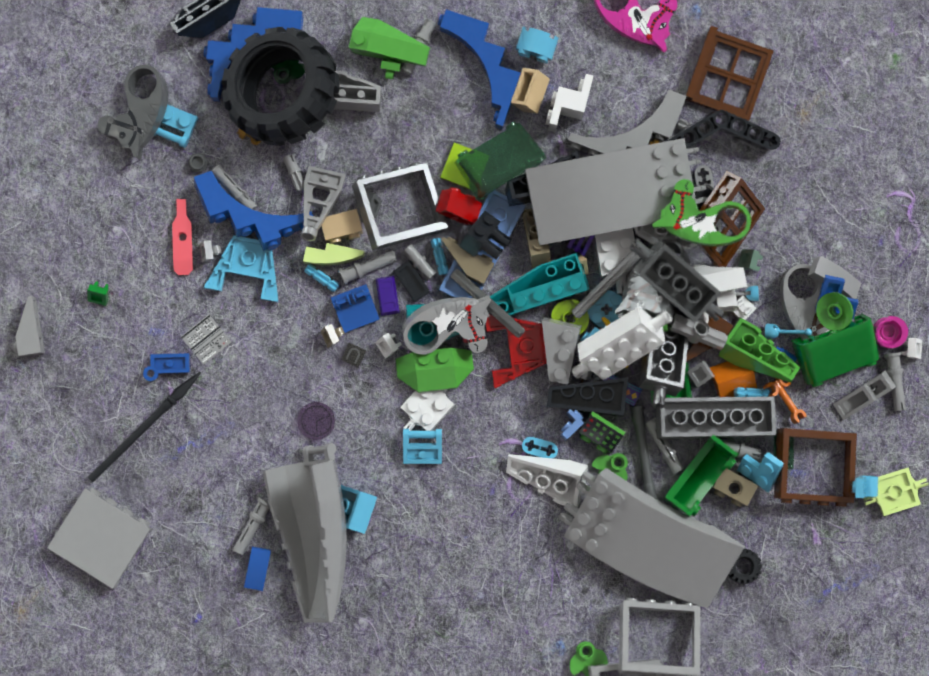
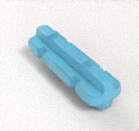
M434 238L431 240V245L434 248L433 253L436 265H438L439 275H445L449 270L445 264L446 258L443 248H441V239Z
M312 264L305 268L306 274L312 275L313 279L323 286H327L332 292H335L339 287L338 282L331 280L328 275L319 269L316 270V267Z
M744 387L734 389V397H768L770 395L768 389H745Z

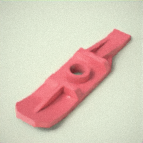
M176 199L177 216L172 223L174 271L178 275H189L193 271L192 223L187 217L186 199ZM181 234L186 235V239L184 241H181L179 239V236Z

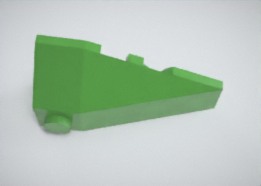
M362 17L356 24L349 44V48L354 54L426 66L430 47L387 23L367 17Z

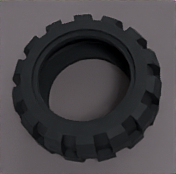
M283 27L265 29L264 35L254 33L245 39L247 44L241 50L236 47L230 56L231 66L229 69H224L222 85L227 88L222 91V98L225 109L229 111L230 119L247 135L256 141H263L267 145L282 146L285 145V141L294 144L307 139L305 134L310 131L317 133L325 125L322 120L326 114L332 115L337 104V100L333 95L334 93H339V75L335 72L336 63L331 54L314 37L309 36L303 30L293 27L287 28V30ZM287 60L303 61L306 78L299 97L282 111L275 113L259 112L256 103V93L264 74L280 62Z

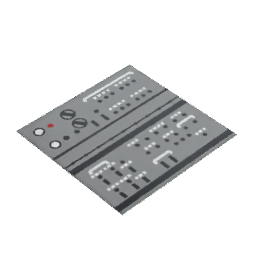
M210 314L181 336L203 365L231 343V340Z

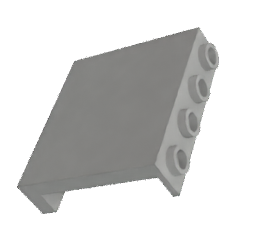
M93 487L91 489L84 488L47 548L110 588L115 589L143 541L153 528L149 526L151 523L143 518L138 520L133 517L134 513L125 507L122 510L117 507L118 503L108 497L106 500L101 497V492Z

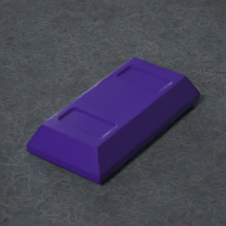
M394 276L375 278L381 316L399 314Z

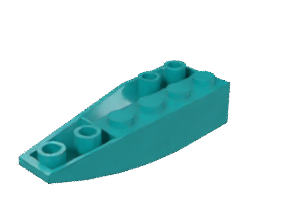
M577 253L537 266L491 295L490 298L506 313L513 315L589 291L590 287Z

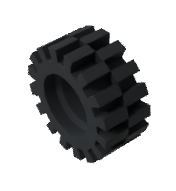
M743 549L728 576L733 581L741 584L752 583L754 580H757L762 572L761 559L752 550ZM743 558L751 563V569L746 574H741L736 568L737 562Z

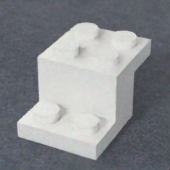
M586 74L585 79L580 80L578 91L559 87L558 92H553L550 105L553 107V110L549 109L546 125H549L548 131L556 132L560 115L582 120L593 75Z

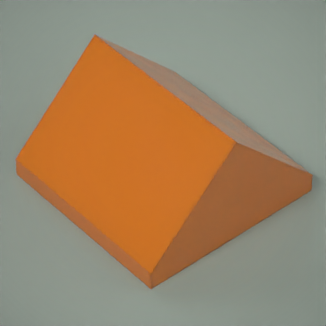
M728 361L709 367L715 375L712 379L718 397H734V389L737 387H744L745 389L757 388L755 374L752 370L736 366Z

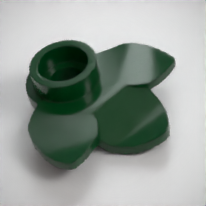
M299 60L283 61L272 67L274 69L273 77L279 84H286L291 79H299L305 74V66L299 63ZM286 73V76L281 78L280 74Z

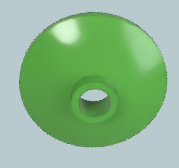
M831 292L819 299L816 314L818 320L825 328L839 331L851 323L853 308L848 298L844 295ZM836 307L839 309V312H840V313H837V312H836V310H835Z

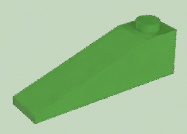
M740 318L728 335L727 342L724 348L720 350L718 356L736 366L792 382L800 367L788 355L780 352L774 346L775 343L771 339L767 340L757 326Z

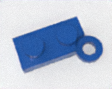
M189 353L150 354V366L144 369L143 376L148 381H155L159 374L190 373ZM149 370L154 371L153 377H148L147 373Z

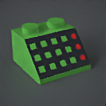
M592 411L578 433L581 434L580 438L588 444L592 441L598 445L596 449L606 454L607 452H613L626 432Z

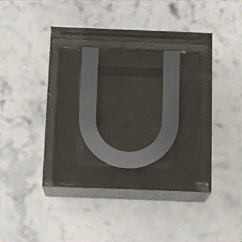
M348 343L341 360L359 368L367 350Z

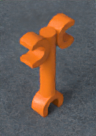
M775 378V381L765 384L763 389L769 387L772 390L768 397H774L779 394L791 412L790 419L793 424L800 422L797 415L801 419L806 417L805 411L797 409L784 389L791 382L784 383L783 380Z

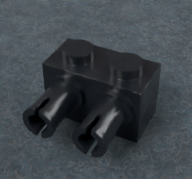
M484 211L467 231L459 246L474 257L479 251L483 250L497 260L503 249L489 240L493 239L505 249L512 238L498 230V225L501 221Z

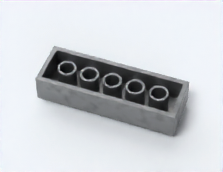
M775 397L665 398L664 408L658 409V404L656 405L657 439L710 438L712 435L717 438H752L776 435Z

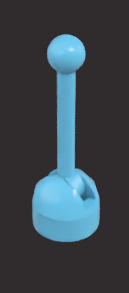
M766 324L765 338L774 339L778 337L779 333L805 334L810 336L812 330L809 328L806 330H780L775 324Z

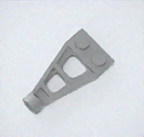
M312 166L308 167L304 180V227L301 233L303 239L307 241L316 240L319 228L341 195L346 174ZM313 189L330 191V194L325 201L313 199ZM310 206L323 208L319 217L309 215Z

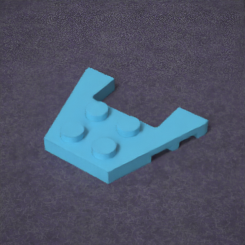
M233 235L209 280L205 283L204 288L222 292L226 273H233L264 279L260 299L278 302L273 250L267 249L263 251L259 240Z

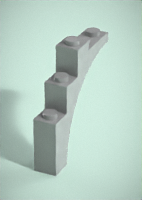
M668 90L663 102L655 113L636 128L616 136L603 138L584 137L571 133L567 144L574 150L581 151L583 149L588 151L590 156L648 145L651 135L655 136L654 139L662 142L672 136L686 96Z

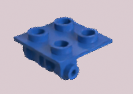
M367 284L331 297L344 333L380 320Z

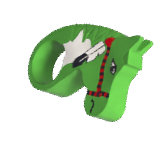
M681 179L674 186V193L670 204L661 209V219L652 224L653 228H665L672 235L685 241L703 246L719 247L742 240L750 229L751 217L746 207L733 201L724 202L704 211H699L695 200L692 198L694 192L693 183L690 180ZM733 208L739 210L744 215L746 227L741 234L729 237L716 231L714 227L715 219L722 210Z

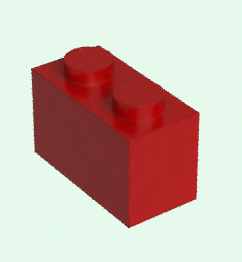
M450 187V189L441 191L435 212L463 225H473L479 217L482 202L477 201L475 196L461 193V190L458 188Z

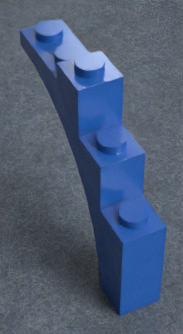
M257 7V13H253V24L255 26L233 24L232 30L229 29L228 41L231 42L208 40V46L204 47V57H206L208 63L213 64L210 65L209 76L212 77V82L208 84L207 94L210 95L212 101L220 102L224 69L230 68L232 62L229 58L236 47L241 50L247 44L245 39L254 33L264 35L265 29L283 27L287 30V28L293 27L303 30V11Z
M212 171L194 177L195 189L210 224L221 223L226 218H229L236 237H245L255 231L263 251L276 249L281 245L282 236L289 237L296 231H302L304 227V213L286 216L271 215L252 210L239 203L221 187Z

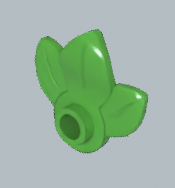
M623 454L601 455L592 462V466L600 470L599 473L607 468L627 481L626 467L628 461ZM616 459L621 460V465L619 467L615 466L614 461Z
M587 641L581 642L576 648V654L570 660V671L572 675L582 671L585 676H589L588 666L608 664L607 656L602 650L595 649L592 643ZM585 647H587L589 650L588 654L586 655L582 653V650Z

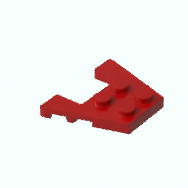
M489 314L485 323L486 331L507 330L511 367L492 370L494 388H498L502 384L547 363L542 323L513 318L525 329L524 334L517 338L493 315Z

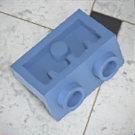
M570 409L566 413L573 423L569 421L561 429L563 433L560 436L565 441L584 424L582 421L583 417L577 410L572 411Z

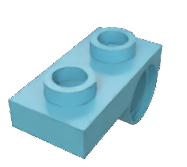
M865 475L857 477L852 483V493H856L855 498L877 497L878 477Z

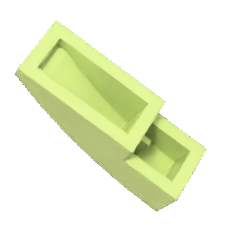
M326 243L325 250L306 246L303 262L304 264L316 266L340 265L363 258L365 252Z

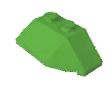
M459 348L436 349L429 354H416L412 352L396 359L398 379L418 393L457 389L474 370L472 351Z

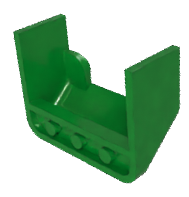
M712 435L663 500L687 516H695L701 509L698 506L723 471L726 468L730 470L736 463L734 458L738 453Z

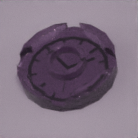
M311 402L303 406L297 417V425L300 432L312 440H320L329 436L334 430L336 422L331 408L321 402Z

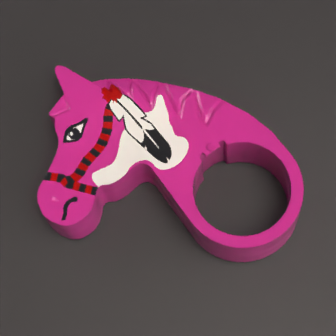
M594 0L600 17L614 31L632 41L645 45H655L662 52H666L665 40L671 34L669 33V20L677 9V0H660L658 5L650 6L646 10L641 9L637 0H628L624 9L619 10L618 13L604 8L600 0Z

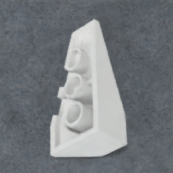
M509 454L506 473L525 484H531L541 494L545 493L554 498L553 501L565 506L566 503H570L578 508L583 492L577 489L576 485L578 482L586 484V481L581 476L583 472L588 471V465L571 460Z

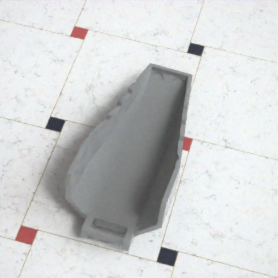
M326 443L324 446L316 447L312 445L305 446L303 448L304 462L263 471L270 510L276 530L280 531L283 539L281 547L282 550H286L289 559L287 567L292 569L295 579L292 583L297 594L304 623L333 621L344 580L347 548L346 519L334 455L336 446L333 443ZM324 453L325 459L314 460V454Z

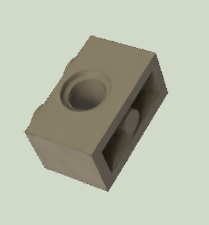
M726 468L711 488L715 490L714 494L721 498L729 497L732 499V504L741 508L742 505L748 506L758 485ZM731 483H735L738 486L736 494H732L729 491Z

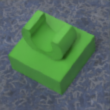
M383 59L381 62V68L386 69L385 78L393 79L395 71L401 70L402 62Z

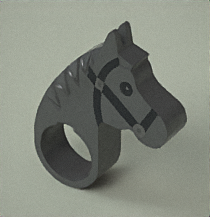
M149 65L134 67L125 78L124 87L129 107L128 113L120 114L115 118L107 115L99 119L97 125L101 133L108 138L119 140L122 148L132 152L133 156L138 160L142 157L143 147L149 143L157 132L168 104L166 80L163 75ZM148 74L155 75L157 84L150 97L146 99L136 97L135 86L138 80Z

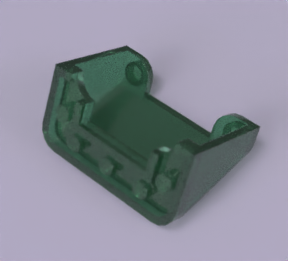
M514 121L505 127L506 130L470 152L465 150L457 155L458 159L454 163L478 201L506 184L509 180L523 174L525 169L537 167L547 159L542 149L521 123L516 124Z

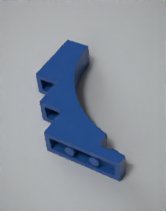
M446 9L445 14H441L438 21L440 32L448 34L463 43L481 63L489 81L492 107L500 109V111L496 110L493 119L496 122L495 128L503 130L521 73L500 66L505 48L485 42L489 23Z

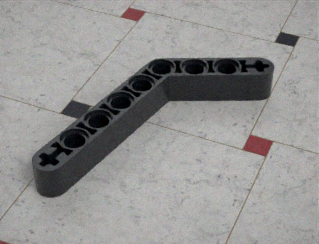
M725 110L713 111L662 141L682 139L684 134L688 133L690 141L688 143L685 142L686 149L720 130L765 151L777 149L781 142L780 137L776 133ZM717 114L721 115L722 122L720 124L716 122ZM734 122H737L739 125L737 132L733 129ZM702 123L706 126L704 134L699 129ZM751 129H753L756 133L754 139H752L749 134ZM762 138L769 139V141L772 142V144L769 145V142L766 140H762Z

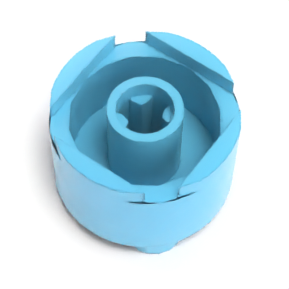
M522 27L516 50H518L519 55L522 57L530 58L531 55L536 57L537 61L548 64V61H551L559 38L555 36L552 39L550 38V33L534 28H529V31H527L526 27Z

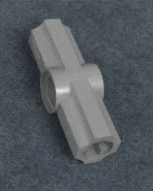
M674 313L672 322L668 323L669 330L686 336L688 341L694 344L701 342L722 350L727 342L728 336L725 333L709 327L703 320H697L695 323L691 319Z

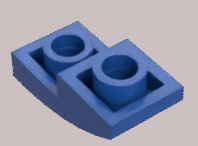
M252 546L244 588L263 591L271 550Z

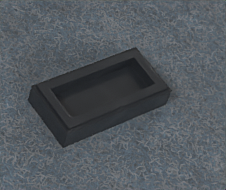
M407 261L393 271L414 303L430 293V290L410 261Z

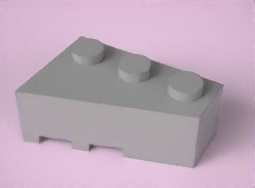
M335 71L339 75V93H334L333 95L337 100L334 109L380 112L381 86L361 78L352 77L343 71Z
M545 317L542 319L549 381L569 384L582 325Z

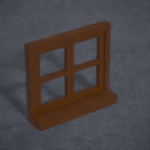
M710 26L685 100L715 111L725 110L749 121L774 51L719 32L717 27ZM717 42L737 49L730 71L710 65ZM741 51L761 57L754 79L733 73ZM707 72L727 78L719 101L699 94ZM731 80L751 87L743 109L723 102Z
M726 171L699 211L732 201L739 192L743 198L740 204L744 207L748 204L752 209L750 212L751 225L747 233L748 235L765 208L741 177ZM726 209L719 212L715 219V225L719 219L725 224L720 232L721 234L726 235L728 230H730L734 236H737L744 231L746 220L740 229L734 224L741 213L739 210L736 209L731 218L725 213ZM747 235L742 240L728 245L722 255L718 253L715 246H698L716 267H726Z

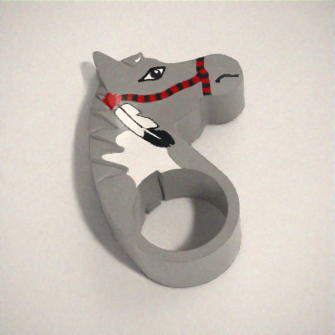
M486 295L480 299L467 297L447 298L423 305L415 310L403 324L402 332L406 346L416 354H429L435 351L454 331H457L464 339H467L471 351L474 353L484 351L487 347L484 325L489 317L487 306L491 301L490 296ZM419 321H432L436 324L437 334L433 341L425 345H417L409 340L408 331L413 324Z

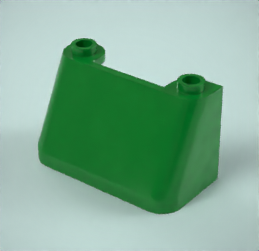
M860 314L854 316L855 322L851 321L842 330H830L814 337L810 335L808 339L801 340L799 337L791 340L806 384L817 387L822 385L825 380L862 366L869 367L877 363L879 354L874 327L870 317Z

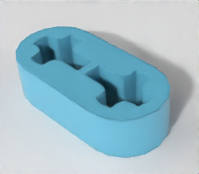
M527 437L522 443L523 451L533 456L553 459L558 453L557 446L546 440ZM532 440L534 445L539 446V449L532 448L531 451H528L525 443H529ZM551 445L552 450H555V452L547 456L546 452L541 450V447L548 448Z

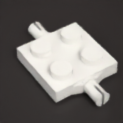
M447 390L421 393L414 391L400 407L411 419L403 428L411 431L415 425H418L426 431H432L455 405L447 398L445 394Z

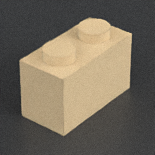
M523 68L511 104L523 112L538 114L550 78L539 70Z
M357 209L327 216L321 225L326 243L330 242V244H338L342 242L341 239L348 237L349 240L357 239L360 237V234H363Z

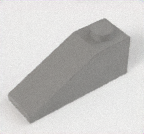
M28 296L15 336L16 342L13 344L15 353L22 358L45 354L37 301L34 296Z

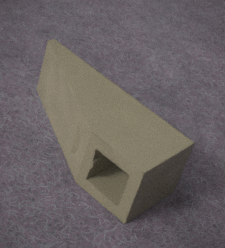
M530 208L524 209L522 218L531 266L534 269L541 264L551 261L548 244L539 245L533 210Z
M443 237V245L462 272L469 279L484 286L494 267L493 259L484 254L474 257L458 245L457 240L451 237L447 239Z

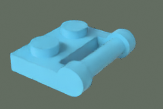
M167 104L161 124L184 132V135L182 137L161 129L159 126L154 136H161L185 148L198 121V117Z
M403 429V464H442V429H436V431H409V429ZM409 438H436V443H409Z

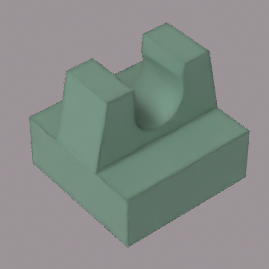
M742 249L738 267L744 268V270L759 271L760 267L756 266L757 261L762 260L763 256L757 250Z

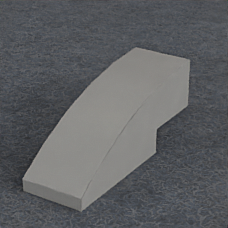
M823 256L814 258L808 276L822 282V284L825 275L844 278L845 284L841 294L845 297L856 299L861 283L853 275Z
M885 370L835 402L833 406L841 418L845 420L893 390L896 385Z

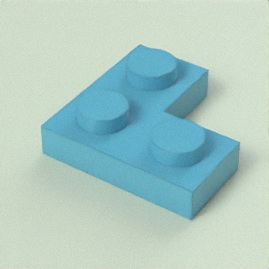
M769 452L764 455L761 464L746 454L742 458L737 471L766 492L772 490L784 463Z

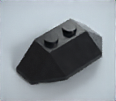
M194 0L182 7L170 24L178 36L204 38L234 19L241 0Z

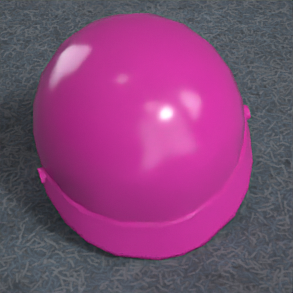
M883 317L873 324L876 343L880 347L896 348L901 346L907 339L908 327L899 317Z

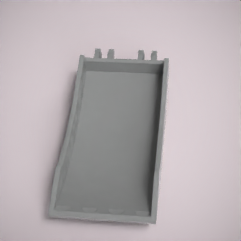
M682 138L525 169L539 245L653 224L661 219V209L670 204L675 184L681 179H687L692 182L690 165L700 164L701 159L697 158L689 161L687 154L697 153L699 148L686 149L685 139ZM705 185L694 187L692 198L695 200L696 205L697 203L705 202L708 198H695V191L706 190Z
M607 468L600 472L597 478L590 473L583 472L581 477L591 484L592 487L583 482H578L576 488L586 494L580 508L570 503L565 504L564 509L575 517L573 518L564 512L560 513L559 519L569 525L564 537L612 568L651 588L708 608L745 546L713 525H707L660 502Z

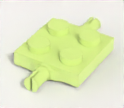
M909 467L879 476L878 496L863 498V501H867L864 504L869 505L876 502L880 507L882 516L920 505L918 489L928 486V482L923 483L927 479L915 481L911 476Z

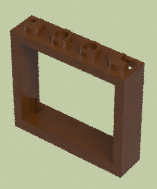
M790 428L777 429L776 458L782 461L784 465L774 484V499H781V503H792V500H799V504H811V501H817V505L829 506V502H835V506L847 507V503H854L852 483L855 481L857 433ZM789 437L845 441L843 497L787 493Z

